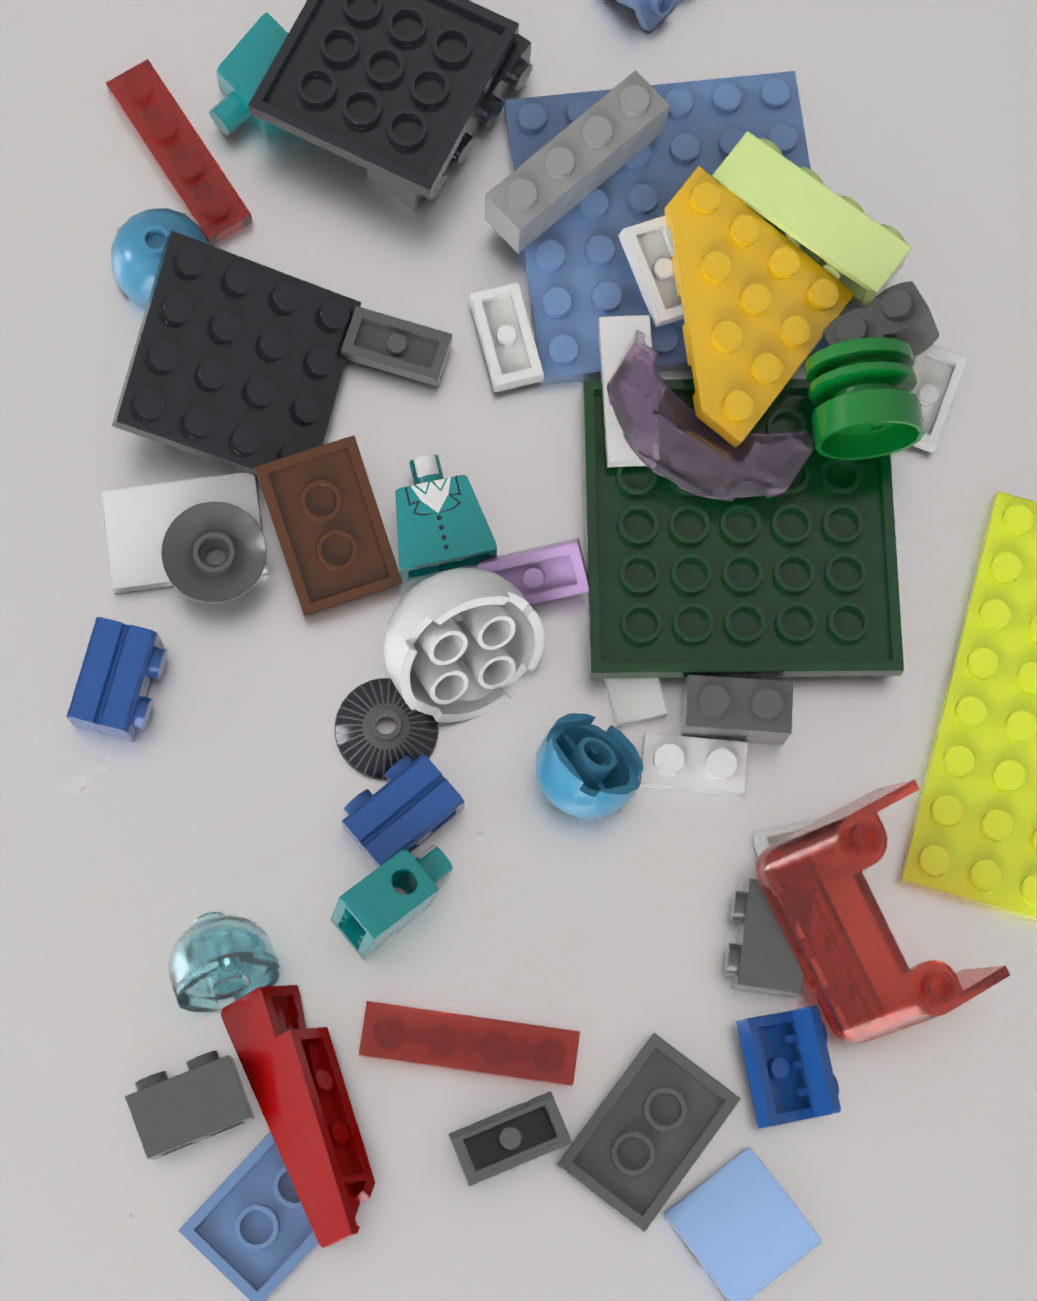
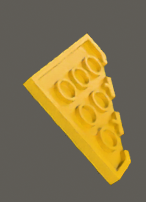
M698 166L664 208L667 228H671L674 255L672 256L677 296L681 297L685 320L682 329L688 366H692L695 394L693 395L695 415L736 448L743 442L823 337V332L827 326L839 316L855 294Z

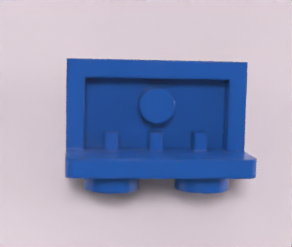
M817 1005L736 1021L759 1129L840 1113L839 1085L833 1074L827 1047V1030L821 1020L820 1010Z

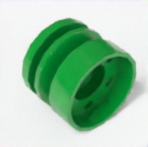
M885 337L857 338L820 349L807 359L804 369L806 379L810 384L807 390L808 398L814 405L818 406L814 409L811 420L815 449L820 455L841 460L871 459L897 453L921 441L925 430L920 400L916 394L911 393L917 384V377L912 368L914 365L913 351L908 343L899 339Z

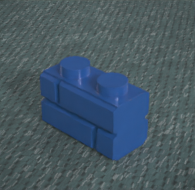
M96 617L66 716L72 725L126 740L134 739L137 728H146L153 706V699L146 697L151 678L158 680L161 678L167 659V649L161 648L162 641L157 632L134 625H126L122 622L103 617Z
M424 753L414 761L409 755L399 760L386 772L385 777L389 781L374 795L368 789L364 790L344 808L348 816L342 820L343 828L377 868L403 849L411 853L464 808V800L461 795L443 777L442 773Z

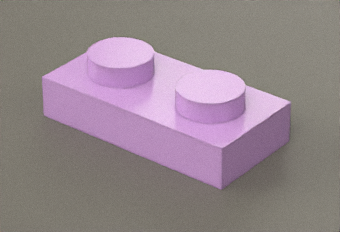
M579 538L479 560L477 564L478 569L494 572L514 584L530 605L589 592L588 573Z

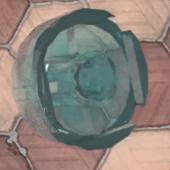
M210 912L198 917L193 922V926L188 928L176 941L169 961L170 981L180 1008L190 1012L220 1010L218 1000L233 996L235 1000H238L258 987L273 986L280 977L277 969H280L277 955L266 932L249 919L236 915H224L222 912Z

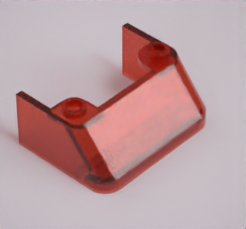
M915 779L872 790L769 846L761 853L757 862L756 871L759 883L832 1032L839 1039L848 1043L869 1042L944 1015L1010 976L1006 966L962 969L955 974L950 966L937 960L923 961L909 969L862 873L863 870L877 863L883 857L887 848L886 830L877 812L919 790Z

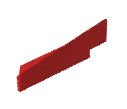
M298 985L258 987L221 1010V1018L319 1246L323 1248L330 1247L358 1234L360 1227L357 1225L355 1217L360 1204L371 1197L375 1185L374 1176L328 1027L306 1028Z

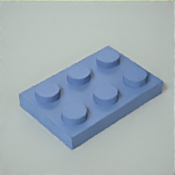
M271 1132L266 1135L178 1230L250 1301H265L318 1243Z

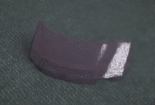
M636 330L607 384L609 402L623 431V437L640 460L657 475L664 476L677 484L679 488L702 497L733 501L734 498L766 495L769 498L785 493L813 451L812 434L804 429L801 432L793 433L789 431L787 434L781 435L749 433L736 448L696 417L695 411L677 397L665 383L655 367L658 351L646 345V334Z

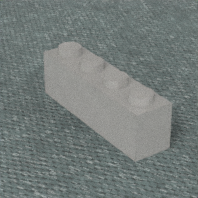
M635 70L491 189L485 196V220L519 254L665 131L670 105Z

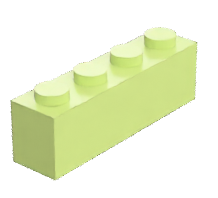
M748 131L712 175L725 188L855 294L852 300L862 307H868L872 300L885 290L902 268L912 248L895 228L886 224L880 225L867 216L854 199L844 195L839 196L823 185V181L814 171L807 167L799 168L785 158L781 150L773 142L765 138L758 139Z

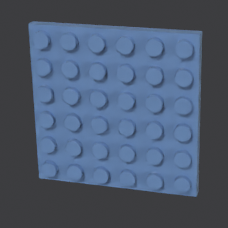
M795 71L651 85L670 105L665 131L523 249L534 340L544 373V378L540 385L601 378L599 317L650 315L618 235L623 228L664 216V208L698 166L712 176L748 131L758 139L765 138L773 142L781 150L782 155L799 168L807 167L811 169ZM612 89L505 100L504 112L512 172ZM650 316L654 372L692 368V366H688L682 329V326L685 324L684 319L655 328ZM824 335L808 356L829 346Z

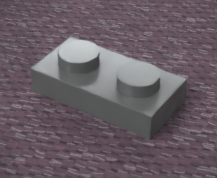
M356 306L341 349V355L346 356V360L438 387L452 344L453 334Z

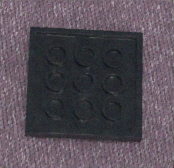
M307 0L248 105L249 112L255 117L430 198L519 33V23L469 0Z
M171 231L164 245L112 426L257 476L254 468L256 466L322 446L347 358L341 355V349L355 307H360L361 302Z

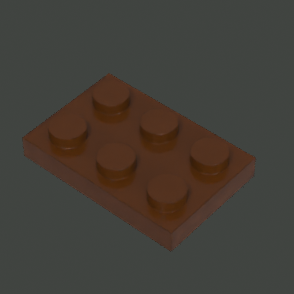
M354 435L254 467L304 616L402 584Z

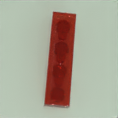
M148 59L106 82L107 90L192 220L201 228L209 245L213 246L253 222L251 213Z
M367 1001L358 1055L361 1057L572 1087L580 1031Z

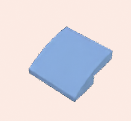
M750 1147L664 1213L667 1221L697 1257L703 1269L728 1301L751 1300L822 1243L812 1226Z

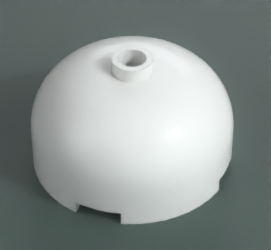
M478 568L451 569L435 574L420 582L396 606L389 619L384 636L383 652L385 665L393 684L412 711L416 709L424 714L432 715L436 722L454 723L467 721L509 700L511 697L503 689L517 682L527 669L532 672L535 671L544 647V629L539 616L524 595L504 577ZM464 660L479 684L486 689L494 690L477 700L457 701L465 693L469 684L467 675L457 661Z

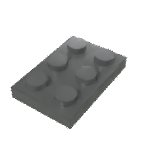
M653 1033L556 1165L645 1232L741 1098L656 1033Z

